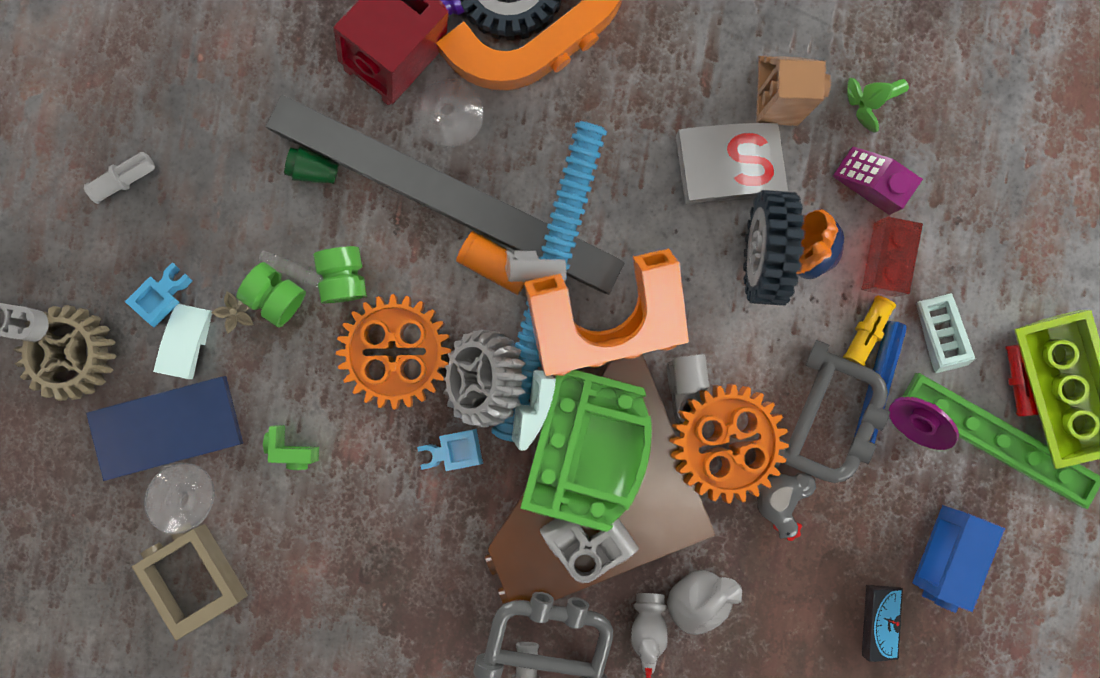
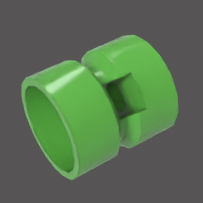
M359 247L330 248L313 254L316 273L323 277V280L318 283L322 304L347 302L367 297L365 279L363 276L358 275V270L363 267Z
M261 262L245 277L237 291L236 297L252 310L260 308L261 316L274 326L280 328L298 310L304 300L306 291L289 279L282 281L280 272L266 262Z

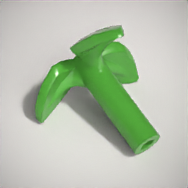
M849 78L847 95L850 105H858L860 107L856 112L859 122L869 131L876 133L879 131V124L872 109H879L887 100L907 92L909 86L904 79L893 83L877 82L866 85L862 93L859 82L855 78Z

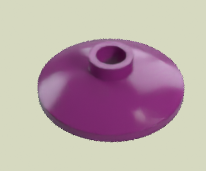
M899 397L889 407V417L895 427L907 438L919 445L935 450H947L952 448L959 439V431L953 420L933 403L915 397Z

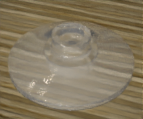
M446 78L434 81L422 90L416 100L414 117L417 128L426 140L439 147L455 148L468 143L477 135L482 126L484 110L478 93L469 84L458 79ZM452 105L454 112L448 116L441 113L443 106Z
M177 463L166 467L153 478L147 488L144 500L147 518L157 529L170 534L185 533L196 528L206 519L212 509L215 498L213 481L205 470L191 463ZM189 495L187 503L184 506H182V499L185 496Z

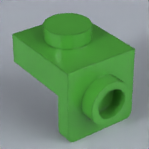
M285 425L270 426L269 432H266L264 435L263 451L265 454H268V463H286V469L306 470L308 469V464L319 461V447L284 446Z

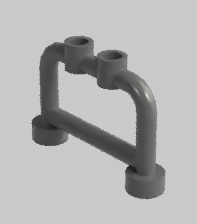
M816 340L805 366L819 372L789 443L779 439V441L789 444V448L779 450L778 454L786 459L784 464L823 481L831 483L844 482L855 474L861 462L869 464L872 459L876 444L869 441L874 429L883 431L890 415V411L883 409L888 391L886 382L880 374L870 368L827 352L830 345ZM837 370L868 383L872 387L873 394L864 412L857 434L851 443L844 464L839 468L833 469L801 456L800 452L834 371ZM776 462L774 467L778 469L780 463Z
M535 592L532 594L531 601L513 600L505 603L497 610L492 621L485 653L479 654L476 657L473 674L476 678H501L504 665L575 675L580 676V678H608L604 674L613 641L612 625L604 615L588 611V602L581 598H569L567 606L563 607L553 605L554 599L551 595L545 592ZM515 615H523L538 623L555 620L564 622L567 626L576 629L582 628L584 625L595 627L599 631V637L592 663L503 650L501 646L507 622Z

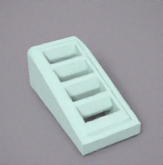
M952 293L916 303L934 372L939 373L972 363L976 358ZM946 308L947 314L935 317L930 316V311ZM950 323L948 328L935 330L934 325ZM953 336V342L940 344L939 339ZM957 350V356L945 358V352Z

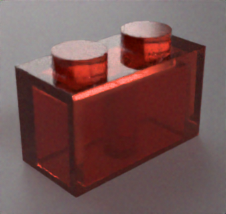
M888 216L874 222L862 291L892 297L910 294L923 223Z

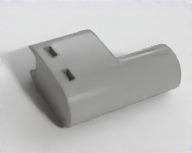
M506 251L505 270L509 282H524L561 274L564 281L566 279L565 259H539L536 251Z

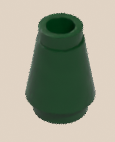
M301 146L299 149L290 147L285 163L284 175L291 176L292 181L328 182L334 184L339 164Z

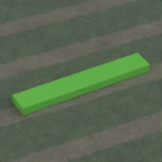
M915 373L902 396L915 397L935 404L953 420L958 428L960 439L1081 508H1089L1100 488V475L1080 464L1055 469L1047 445L921 373Z

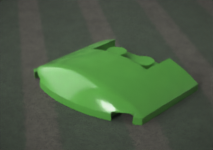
M574 369L565 375H556L552 402L542 426L521 509L608 532L614 527L611 524L625 510H628L644 479L651 449V415L648 416L643 397H646L644 388Z

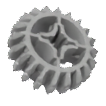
M478 330L469 334H463L461 340L455 341V350L448 353L450 361L445 366L447 373L444 381L447 388L443 394L449 396L447 406L454 409V417L462 419V422L468 425L489 427L502 424L508 417H513V408L521 406L518 396L525 393L521 387L522 380L528 377L524 376L521 370L526 363L518 359L521 350L514 347V340L505 337V334H500L498 331Z

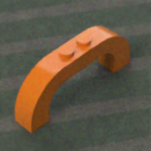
M583 0L525 46L512 51H499L484 45L464 21L436 42L439 53L448 65L468 82L486 89L514 90L540 80L552 70L555 73L559 72L570 63V56L579 49L586 51L593 46L599 39L597 35L611 23L617 14L622 0Z

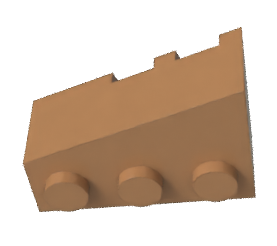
M759 56L756 123H778V125L798 126L829 95L831 77L830 74H825L826 61L801 57Z

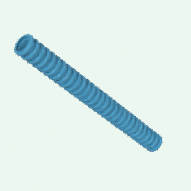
M583 121L575 122L574 127L578 128L577 133L572 134L571 137L574 139V144L569 145L568 148L571 151L570 157L566 156L565 159L568 162V166L562 170L565 176L564 179L559 181L562 187L561 190L556 192L559 198L558 201L553 203L556 209L555 212L550 214V217L553 218L552 224L548 223L547 225L550 231L549 234L544 236L547 242L546 245L541 247V250L544 252L543 256H539V259H565L566 270L570 268V264L567 263L568 259L573 257V253L570 252L571 247L574 248L576 246V242L573 241L574 236H579V231L576 230L577 226L582 225V220L579 219L580 215L585 214L583 204L588 203L589 200L586 198V193L591 192L592 189L589 186V182L594 181L595 178L592 172L593 169L597 170L598 167L595 161L596 158L601 156L598 150L599 147L604 146V142L601 139L602 136L607 135V130H604V127ZM528 308L523 313L526 319L521 321L520 324L523 330L518 332L517 335L520 341L516 342L514 346L521 350L518 359L526 363L521 370L522 374L528 377L522 380L521 387L525 393L518 396L521 405H530L529 399L531 397L533 371L538 370V367L542 366L539 360L530 310ZM514 414L513 417L505 419L504 423L493 426L491 432L502 440L513 442Z

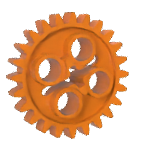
M391 294L389 304H386L383 298L378 296L376 297L375 308L369 303L364 302L365 314L362 315L352 311L351 314L356 321L355 324L343 323V327L349 331V335L338 336L337 340L346 344L345 349L336 351V355L346 357V362L341 363L338 369H349L350 372L343 380L344 383L353 381L357 383L352 391L353 394H358L365 390L364 402L366 403L378 397V408H383L387 400H390L392 409H398L400 399H403L407 407H412L413 396L424 402L426 396L423 390L427 389L435 393L438 390L433 383L434 379L444 381L445 376L439 370L440 367L445 368L449 362L442 360L443 355L453 351L450 348L443 347L442 344L451 338L450 335L439 334L438 332L445 325L444 321L433 323L432 319L436 311L432 309L423 314L425 303L419 301L412 308V301L409 296H405L402 304H399L395 294ZM416 324L421 332L420 338L416 343L409 344L404 339V330L407 326ZM380 325L385 331V337L381 343L375 345L369 339V331L373 326ZM394 342L398 348H424L426 350L424 355L396 356V362H394L392 356H365L363 352L365 349H391ZM411 359L417 360L421 365V373L416 379L408 378L404 372L406 362ZM375 360H380L385 365V374L380 380L372 378L369 372V367Z
M728 384L724 392L720 385H713V396L705 390H700L701 402L689 398L687 401L692 410L690 412L678 411L684 422L683 424H672V427L680 432V436L670 439L671 443L679 446V450L673 452L671 457L683 461L676 467V471L681 474L689 472L684 479V483L689 486L697 483L695 487L696 493L703 495L708 490V498L716 501L721 494L722 501L731 504L734 494L737 500L746 502V491L758 497L759 489L757 485L761 484L770 488L771 484L767 476L769 474L780 476V472L774 465L776 462L786 463V459L778 453L781 449L789 448V444L779 441V437L786 434L788 430L776 426L783 416L780 414H770L775 406L773 402L767 401L761 404L764 394L755 392L750 397V387L742 386L738 392L735 384ZM745 412L748 416V424L745 429L740 431L737 427V419L741 413ZM711 420L714 424V433L711 437L705 439L702 435V427L705 422ZM756 433L759 434L757 440L729 444V450L723 447H714L703 453L699 452V448L702 446L728 443L729 437L742 440ZM754 448L756 458L752 464L747 466L744 461L745 453L749 449ZM720 456L722 460L721 469L717 473L711 474L709 470L710 462L713 458Z

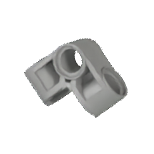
M705 354L673 358L671 362H667L668 384L672 395L674 416L679 424H683L684 419L679 415L678 411H683L684 405L688 402L687 400L690 398L701 402L699 391H707L708 387H710Z
M557 518L540 529L541 535L553 553L559 557L570 575L581 583L594 581L639 550V547L619 518L611 524L614 526L608 532L600 531L588 538V535L579 524ZM582 554L590 555L596 562L594 568L589 572L579 571L574 564L578 556Z

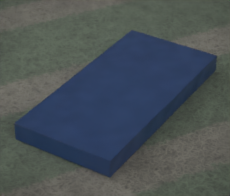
M226 376L86 413L103 481L244 444Z

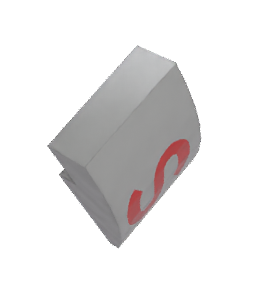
M743 123L679 129L676 134L685 205L755 198L761 190L788 192L778 123Z

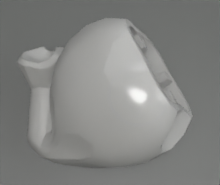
M707 570L692 571L670 590L667 599L668 611L674 623L685 633L692 635L704 634L715 629L728 618L733 604H738L742 601V588L734 579L720 578Z

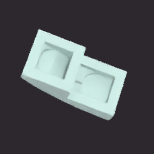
M182 304L176 305L167 323L153 372L193 379L200 345H205L212 311Z
M533 371L530 405L515 407L512 440L519 450H527L534 441L546 419L552 402L556 379L552 375L545 376L544 371Z

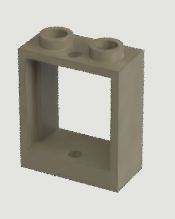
M191 524L184 526L171 534L173 542L164 547L160 542L140 553L143 560L132 566L175 641L238 604L248 596L206 524L194 529ZM191 542L222 595L185 617L154 564Z

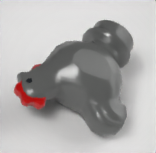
M797 473L795 476L786 474L767 476L771 487L768 488L761 484L757 485L759 489L757 508L764 518L773 523V528L779 532L780 539L787 538L788 541H793L801 536L800 530L802 525L795 521L792 513L799 500L809 497L814 493L816 489L815 479L807 473Z

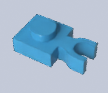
M172 262L164 270L163 277L159 282H156L150 276L125 303L155 328L179 303L173 295L179 290H184L193 280L184 274L179 280L173 281L175 274L180 269Z
M477 429L439 436L441 447L434 444L417 447L418 452L428 450L432 453V461L422 464L421 470L436 467L441 461H444L446 471L483 464Z

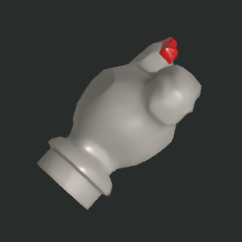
M639 593L636 594V603L633 604L634 609L639 614L632 625L631 640L634 651L640 656L646 678H651L655 671L658 657L667 648V625L661 615L666 610L667 605H665V595Z

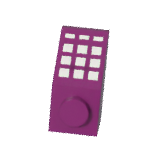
M854 146L849 150L832 175V177L888 215L902 210L923 181L921 177L896 160Z

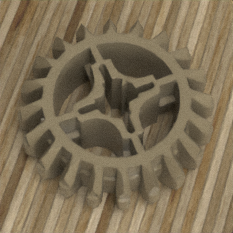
M65 305L62 309L58 306L48 308V313L44 312L48 318L46 334L39 341L30 342L22 340L23 346H17L13 349L17 353H22V359L14 364L17 367H25V371L21 374L20 378L31 380L29 389L33 391L41 390V396L45 398H52L54 396L57 401H65L68 398H71V400L81 399L83 393L87 395L95 392L94 384L103 385L106 383L101 373H111L113 371L111 366L107 365V360H113L117 356L114 353H108V347L113 346L116 342L113 339H105V336L111 329L107 326H99L101 318L95 315L90 316L89 310L84 308L76 310L75 306ZM30 321L24 323L27 328L30 326ZM67 324L76 328L71 334L67 333L64 337L53 334L55 330ZM67 369L75 370L79 373L75 378L67 382L56 377L59 372H65Z

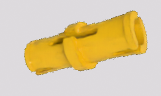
M875 296L863 322L859 321L856 325L855 330L857 333L843 358L865 366V362L876 341L882 340L884 336L882 330L891 313L896 308V304L883 296Z

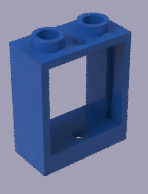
M942 505L912 582L923 589L921 596L957 613L959 607L973 612L1005 528Z

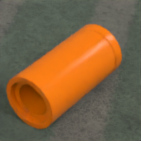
M474 231L468 235L458 253L456 262L516 295H519L525 286L524 282L508 281L505 266L506 251L509 250Z

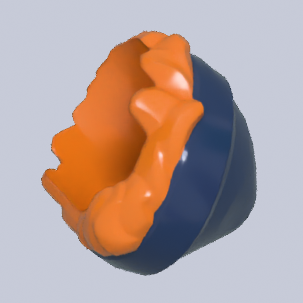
M820 209L808 212L807 215H804V224L801 227V230H805L804 239L801 240V247H804L803 255H800L799 261L802 263L801 271H797V275L804 279H815L832 270L839 263L844 250V233L839 224L827 211Z

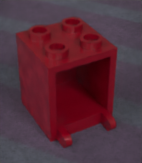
M358 0L333 27L338 62L344 66L346 73L349 75L355 74L382 95L383 102L387 105L394 104L439 54L436 42L447 35L449 11L441 0Z

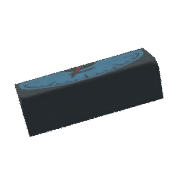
M866 585L862 656L867 661L879 662L899 659L902 587Z

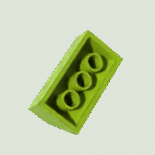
M1076 310L1014 329L1054 468L1059 469L1100 459V338L1092 310Z

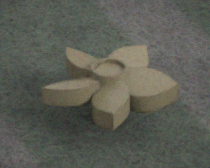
M228 291L224 297L226 307H218L211 312L218 318H226L225 328L228 334L236 328L238 322L245 326L254 325L252 318L245 313L250 308L241 301L238 302L236 297Z

